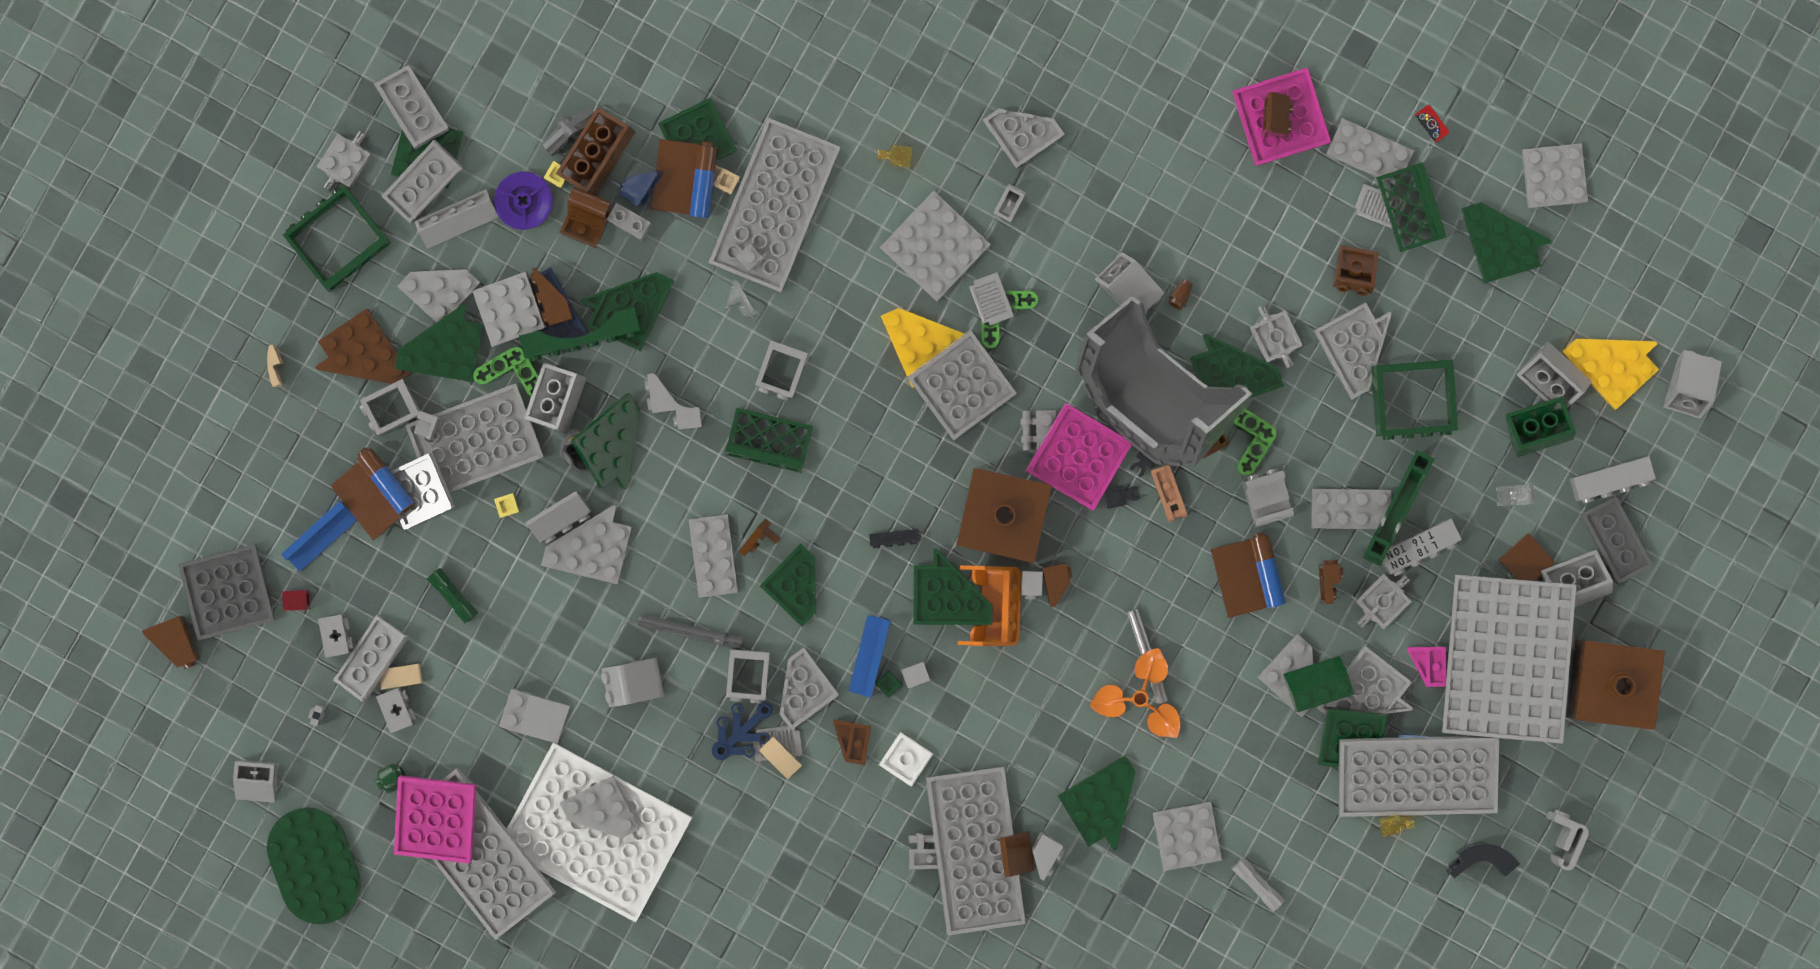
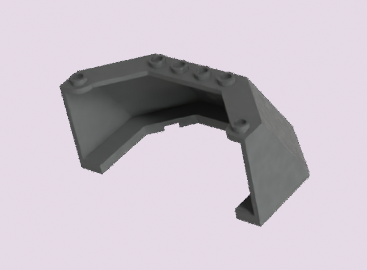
M1131 296L1085 334L1075 370L1078 376L1082 375L1085 382L1083 387L1088 398L1093 399L1096 405L1094 408L1096 415L1152 462L1159 465L1163 463H1168L1172 466L1187 464L1188 467H1195L1246 408L1252 393L1247 387L1242 385L1226 388L1209 387L1203 384L1193 373L1186 370L1177 360H1174L1159 347L1144 315L1145 307L1143 303Z

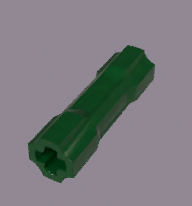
M441 568L434 571L427 578L431 585L439 591L454 609L464 624L478 614L475 608L451 583Z

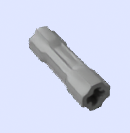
M1244 857L1233 865L1231 869L1253 889L1273 912L1284 903L1285 900L1255 871L1254 867Z

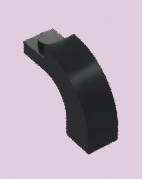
M1478 842L1466 845L1456 851L1461 858L1459 860L1457 858L1448 865L1449 869L1446 871L1455 879L1471 864L1478 861H1487L1493 864L1501 875L1506 877L1520 863L1507 850L1495 844Z

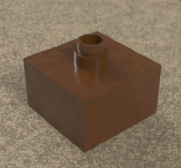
M974 468L956 546L1034 563L1052 485Z
M1576 639L1566 718L1655 730L1665 651Z

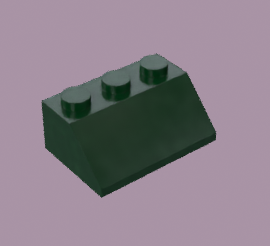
M1562 397L1505 415L1510 440L1517 457L1574 440L1576 434Z
M1340 656L1283 674L1295 712L1305 711L1354 695L1349 675Z

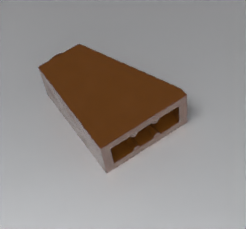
M177 616L142 630L143 635L176 667L187 669L195 666V661L200 660L183 616Z

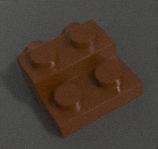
M1340 245L1333 287H1336L1340 292L1357 291V294L1361 296H1366L1368 293L1372 294L1375 287L1379 252Z
M1323 560L1324 564H1318L1321 604H1334V600L1337 599L1336 588H1333V584H1341L1340 579H1343V568L1339 566L1338 560Z

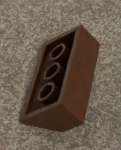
M597 107L559 167L556 175L576 188L596 196L632 139L635 131L627 124Z

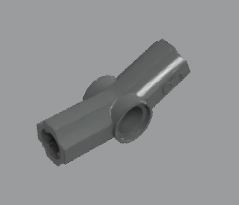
M587 107L572 118L565 117L561 119L556 125L557 129L542 142V146L552 156H555L568 143H573L578 139L594 111Z

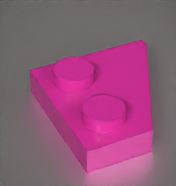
M1407 647V651L1426 687L1446 686V647Z

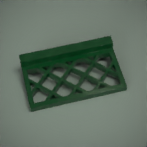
M1423 162L1376 177L1399 252L1447 237ZM1411 170L1413 180L1409 185L1400 179L1404 172ZM1400 174L1398 178L1393 177L1394 175ZM1389 177L1396 181L1391 191L1384 188L1382 179ZM1398 183L1408 187L1404 197L1394 193ZM1411 189L1419 194L1416 204L1406 199ZM1392 195L1402 199L1397 210L1390 207L1389 200ZM1404 202L1414 206L1410 216L1400 212ZM1417 208L1425 213L1422 222L1412 218ZM1398 214L1408 218L1404 228L1397 226L1395 223ZM1410 220L1420 224L1416 235L1406 230ZM1423 226L1430 229L1432 238L1424 240L1418 237ZM1404 232L1414 237L1411 244L1403 247L1401 242Z
M736 408L725 455L802 473L813 426ZM739 414L747 415L751 422L741 427L738 422ZM761 419L767 420L770 427L763 431H760L756 425V422ZM753 424L758 434L748 438L744 429ZM779 424H786L789 431L779 436L774 427ZM799 428L807 429L806 437L799 441L794 431ZM772 429L777 438L767 443L762 434ZM742 432L746 441L741 444L733 443L734 435ZM792 434L796 443L787 448L782 438ZM761 436L766 445L759 449L754 448L751 441ZM777 441H780L785 449L780 453L773 452L770 447ZM799 445L803 451L801 459L793 457L789 450Z

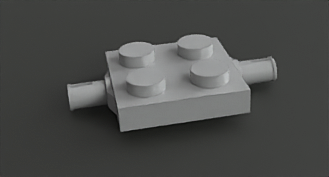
M358 131L353 141L339 134L336 135L317 165L329 177L323 186L325 189L331 191L336 182L343 183L349 188L353 186L372 156L360 146L366 136L365 134Z
M1266 305L1259 307L1258 310L1263 319L1258 324L1249 328L1265 361L1270 362L1274 359L1282 358L1287 368L1293 366L1294 364L1289 354L1294 349L1303 345L1286 310L1270 315Z
M1382 574L1355 601L1365 614L1357 622L1358 625L1363 628L1372 620L1382 629H1385L1412 602L1402 590L1410 580L1403 575L1395 583L1385 574Z

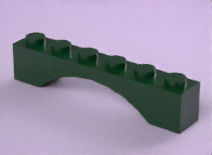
M633 307L615 312L602 327L581 337L557 338L540 331L519 335L524 359H530V362L542 360L541 356L548 354L549 357L561 355L560 351L568 350L571 353L579 351L580 347L585 345L588 348L599 346V342L605 340L607 343L619 341L618 337L626 336V339L638 336V332L642 331L636 308Z
M1416 450L1393 499L1364 553V559L1381 567L1435 458Z

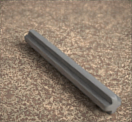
M1133 609L1128 611L1127 614L1142 655L1151 650V646L1139 610ZM1162 681L1159 683L1150 682L1156 702L1161 704L1168 701Z

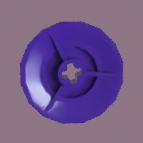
M520 171L508 175L500 182L495 191L494 206L497 215L506 225L514 229L528 230L539 226L547 219L552 209L553 197L550 187L543 178L532 172ZM527 196L528 204L520 206L521 201L519 199L521 197L526 198Z

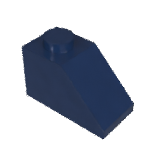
M661 170L625 178L620 185L622 189L619 194L636 206H644L664 172Z

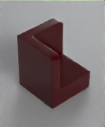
M310 590L282 591L283 610H310Z

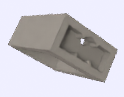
M770 341L755 386L759 387L758 391L766 394L772 391L777 393V398L788 401V398L793 399L809 354ZM773 351L800 360L789 392L762 382Z
M404 379L360 400L362 403L360 409L364 416H368L370 420L368 425L372 433H376L378 436H382L416 419L419 411H421ZM398 388L410 414L381 428L369 402Z
M730 649L726 697H730V701L742 702V698L750 699V703L761 704L762 700H766L770 652ZM735 658L764 660L761 694L732 692Z

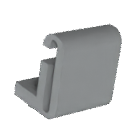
M1278 468L1266 471L1267 475L1259 477V474L1248 476V481L1242 482L1255 527L1294 516L1284 478H1286L1284 470L1278 471Z
M657 657L602 668L601 678L605 684V698L609 707L622 706L664 696Z
M1556 809L1554 813L1548 811L1545 818L1563 825L1555 846L1566 850L1563 858L1551 854V861L1562 869L1572 870L1578 861L1589 831L1585 826L1570 820V815Z

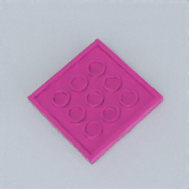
M1308 67L1232 91L1255 167L1331 143ZM1268 92L1289 95L1290 101H1293V112L1289 113V121H1292V131L1288 133L1286 138L1262 137L1264 97Z
M1065 403L1027 467L1026 472L1046 484L1052 485L1056 490L1094 511L1132 444L1121 435Z
M399 776L394 854L470 864L473 856L477 784Z

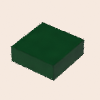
M890 670L875 683L888 698L903 685Z

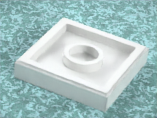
M900 732L879 765L912 787L933 753Z

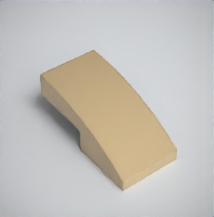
M715 165L713 186L728 194H732L740 177Z
M273 344L268 348L267 366L272 387L278 388L284 384L277 366L284 363L277 346Z
M420 664L388 668L380 680L381 690L423 683Z
M772 737L759 750L787 779L802 766L775 737Z

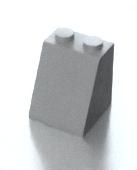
M1123 252L1094 279L1119 306L1131 296L1141 301L1145 307L1144 315H1146L1147 310L1152 305L1157 304L1161 300V296L1164 294L1163 290L1140 264Z
M1684 350L1677 359L1663 408L1701 419L1715 401L1722 361L1715 360L1713 357L1699 355L1694 351Z

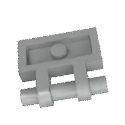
M1056 410L1036 411V419H1030V411H1022L1020 425L1023 427V437H1021L1023 451L1031 450V443H1036L1038 450L1056 419ZM1030 425H1036V436H1031Z
M923 833L909 835V843H916L917 849H909V869H938L935 844L934 849H924V843H934L933 835H923Z

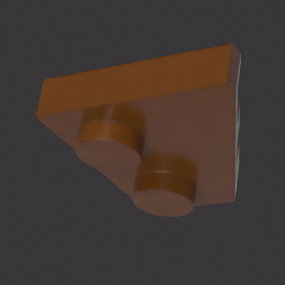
M834 719L833 724L845 762L865 765L871 726Z

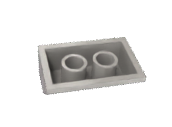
M1549 342L1538 350L1516 374L1545 402L1562 397L1566 408L1584 394L1592 382Z
M543 363L524 419L568 434L587 378Z
M575 491L525 523L540 543L545 541L548 544L556 539L555 535L562 531L564 534L573 528L572 524L579 521V523H582L590 518L588 514L592 510L582 494Z
M1597 550L1541 571L1544 582L1576 584L1575 607L1613 593V580Z

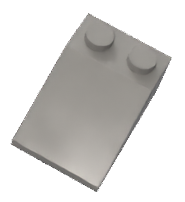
M512 688L499 727L558 744L570 706Z

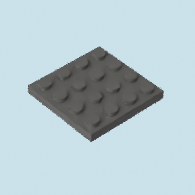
M256 544L178 564L198 641L276 621Z

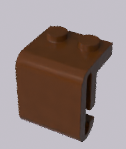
M573 187L567 202V216L560 229V234L597 248L608 224L607 218L611 213V202Z

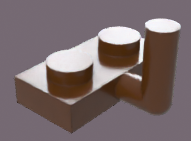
M765 518L739 550V553L744 557L749 551L754 553L760 545L758 540L763 541L766 536L775 544L781 538L768 528L772 523Z

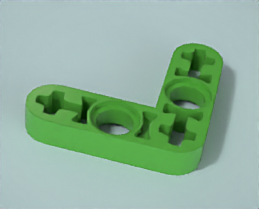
M1005 291L1006 296L1012 295L1015 298V303L1010 306L1011 309H1033L1038 303V296L1033 291ZM1017 294L1022 295L1021 299L1031 295V298H1035V302H1032L1030 306L1027 302H1021L1022 306H1017L1019 301ZM981 320V340L984 347L992 349L998 345L999 322L989 326L986 323L983 324ZM984 328H996V332L992 331V337L996 338L992 345L985 341L989 334L988 331L984 332Z
M513 347L478 367L473 373V378L478 384L486 385L514 369L527 393L532 397L531 391L534 388L532 384L527 386L526 382L532 381L535 377L538 379L539 375L530 360L524 359L522 349ZM514 351L517 353L521 352L520 360L513 359L510 361L512 366L509 367V363L504 357L507 355V358L510 359L514 356ZM502 360L505 363V368L503 371L498 372L495 370L494 364ZM490 365V368L493 371V373H495V376L492 377V374L490 373L485 376V381L482 379H478V377L480 376L479 372L482 371L483 373H486L487 371H489L487 367ZM525 367H529L532 370L531 377L527 379L521 375V371Z
M1244 409L1240 415L1242 416L1243 412L1247 415L1243 417L1241 424L1238 422L1240 420L1239 417L1233 423L1254 436L1237 464L1238 472L1241 475L1248 476L1255 471L1277 434L1276 429L1272 425ZM1249 417L1254 418L1256 421V426L1252 429L1247 428L1245 425V421ZM1260 422L1263 424L1262 429H1271L1272 437L1265 439L1263 437L1264 433L1260 430L1258 434L1254 432L1259 428ZM1255 444L1262 447V453L1259 456H1255L1251 452V448ZM1248 454L1251 458L1257 459V462L1252 461L1249 465L1251 470L1244 472L1242 471L1243 466L1241 464L1248 462L1250 459L1246 458Z

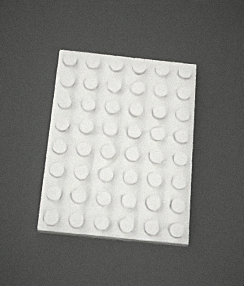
M553 742L507 830L539 871L636 922L689 825L692 816ZM614 776L640 829L623 838H619L568 821L560 802Z

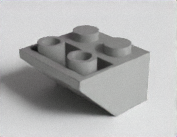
M248 760L235 761L233 776L235 799L275 803L279 763Z
M1042 831L1032 846L1033 856L1041 880L1044 881L1046 877L1050 878L1055 869L1053 866L1055 860L1059 861L1064 853L1063 844Z

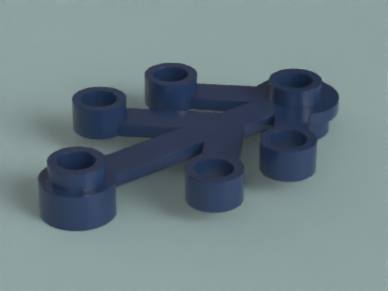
M768 702L759 704L757 713L742 727L740 725L743 706L739 703L733 704L731 707V712L733 713L732 736L728 740H726L728 719L726 717L717 719L718 742L712 747V754L717 760H726L730 755H745L748 758L755 755V748L749 745L745 748L732 747L737 741L766 744L770 740V736L766 732L760 734L747 733L762 718H768L772 715L773 707ZM734 706H740L741 711L735 713L733 710ZM766 706L769 712L763 714L761 712L762 707ZM720 719L726 720L725 726L719 725ZM765 734L768 737L766 742L760 740L761 735ZM719 747L725 748L724 754L718 753ZM747 748H751L753 750L752 755L746 754Z

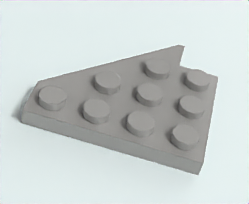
M1367 303L1313 331L1351 400L1370 390L1372 383L1371 366L1377 365L1392 315L1389 312L1375 320Z
M613 505L547 545L541 566L618 584L632 527L613 522L617 506Z
M1364 646L1346 668L1354 695L1316 707L1324 715H1326L1327 706L1383 714L1412 711L1413 708L1400 698L1412 682Z

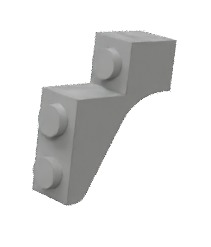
M647 374L648 379H644L646 391L649 390L650 398H647L648 410H652L653 414L676 411V415H673L674 427L678 426V430L703 428L700 407L688 408L679 405L657 375Z

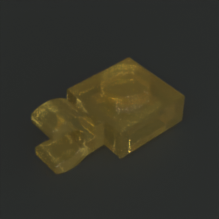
M892 145V151L878 150L877 159L891 160L890 166L910 168L912 147Z
M1399 815L1379 819L1382 837L1402 833L1401 829L1414 828L1415 822L1411 820L1412 815H1402L1401 818Z

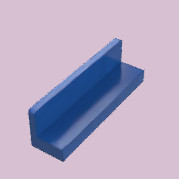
M339 501L281 555L285 560H289L298 571H302L353 525L357 519L343 501Z
M867 616L849 687L850 692L872 697L890 620Z

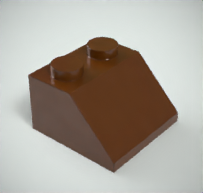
M1268 92L1264 97L1262 137L1286 138L1288 133H1291L1292 121H1289V113L1293 112V101H1290L1289 95Z
M1066 563L1041 568L1050 607L1056 606L1070 584V578H1073L1071 567H1067Z

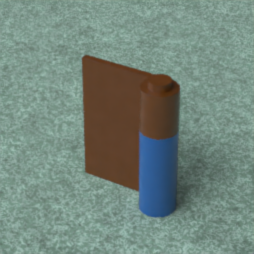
M659 139L656 171L661 170L664 173L654 188L651 210L709 218L717 147L714 146L713 142L702 141V144Z
M366 447L358 452V458L356 459L358 462L330 486L371 539L375 540L406 514L415 503L373 448L368 449Z
M1260 532L1253 534L1252 539L1210 549L1228 618L1286 604L1269 535Z

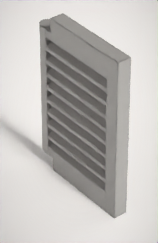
M1363 184L1354 208L1358 209L1356 215L1392 228L1380 190ZM1392 195L1389 200L1390 207L1397 210L1402 199ZM1407 202L1403 203L1400 212L1403 213ZM1398 214L1395 219V223L1397 225L1399 224L1400 219L1402 217V215Z
M997 272L973 281L974 285L969 288L983 324L989 322V325H993L1014 317Z
M788 726L756 730V734L766 732L769 734L770 739L775 737L794 757L803 756L800 730H795V728L791 730ZM765 734L760 736L762 742L767 741L768 737ZM753 742L756 762L768 760L759 751L765 744Z

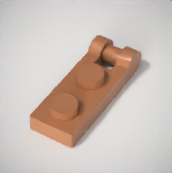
M1168 464L1150 471L1168 522H1173L1178 517H1187V512L1170 465ZM1177 504L1178 509L1171 511L1170 506Z

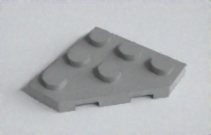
M997 109L983 119L984 124L1016 169L1065 135L1054 118Z
M466 269L410 272L397 287L435 322H438L461 306L481 283Z
M1296 634L1257 677L1292 710H1294L1283 674L1312 665V646ZM1308 710L1296 713L1303 717Z
M805 648L791 656L787 662L780 716L791 730L839 695Z
M614 776L560 802L568 821L619 838H623L640 829Z

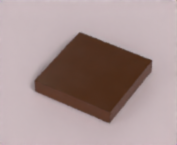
M1529 533L1523 536L1498 559L1515 579L1535 581L1542 575V570L1549 568L1555 563Z
M1029 831L999 838L1005 877L1035 871Z

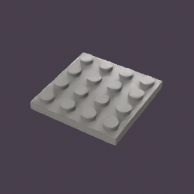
M933 191L881 245L880 249L937 302L991 244Z
M971 330L907 376L953 440L1017 394Z

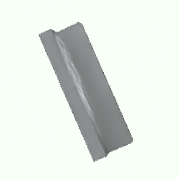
M486 189L415 220V224L426 248H431L490 222L499 216Z

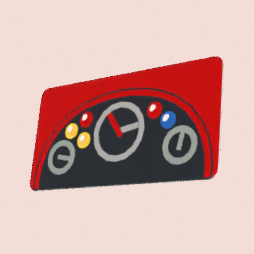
M1427 105L1415 114V117L1435 143L1449 133L1430 105Z

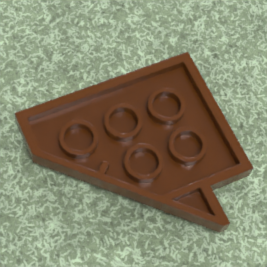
M367 308L318 341L328 358L315 366L317 370L389 384L405 379L412 374L409 371L394 369L397 351Z

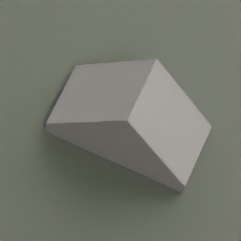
M1008 184L994 214L1011 222L1026 192Z

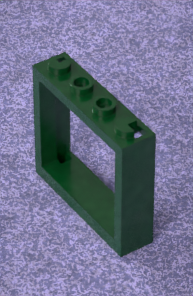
M340 186L338 189L333 190L331 197L327 200L322 199L316 204V209L312 212L307 211L300 217L301 221L296 225L295 223L289 225V228L285 230L286 233L283 234L284 238L329 292L391 244L390 240L345 186L342 188ZM347 197L379 239L327 279L295 237Z
M1453 359L1371 366L1376 437L1383 436V440H1393L1394 435H1402V439L1414 438V434L1421 433V437L1433 436V432H1440V435H1452V431L1458 430ZM1444 368L1448 425L1387 430L1382 373Z

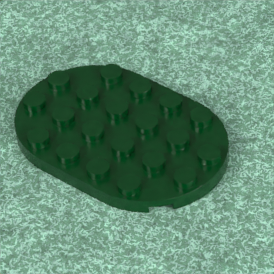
M299 808L283 815L270 831L267 841V855L287 908L299 919L312 924H328L339 920L354 907L361 888L360 874L343 828L332 815L316 808Z

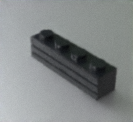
M918 529L869 534L870 546H873L874 549L880 548V545L893 547V544L902 546L907 542H910V545L917 544V541H919Z

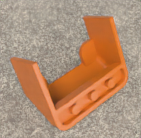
M960 565V569L972 570L974 584L982 586V595L993 605V625H975L970 632V641H958V645H1017L1020 638V569L1017 567Z

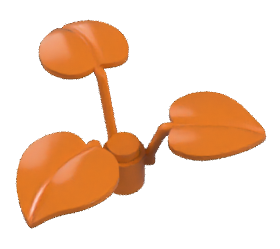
M1158 648L1145 652L1137 660L1134 668L1135 675L1140 679H1145L1142 689L1137 690L1132 698H1123L1122 690L1118 686L1110 684L1099 689L1090 702V707L1095 712L1106 717L1122 715L1126 710L1123 701L1133 702L1138 707L1146 706L1154 711L1147 719L1148 728L1152 733L1162 737L1177 738L1179 735L1180 718L1176 709L1167 703L1161 704L1156 709L1148 703L1149 695L1145 691L1148 680L1152 683H1159L1165 679L1168 673L1167 662Z

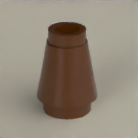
M1183 279L1169 296L1170 300L1168 303L1179 310L1186 307L1193 284Z

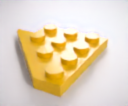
M900 308L881 315L907 376L964 335V333Z
M1575 339L1561 352L1592 381V387L1614 410L1620 407L1659 370L1646 356L1658 344L1654 341Z

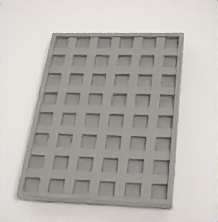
M1455 574L1442 733L1563 744L1576 584Z

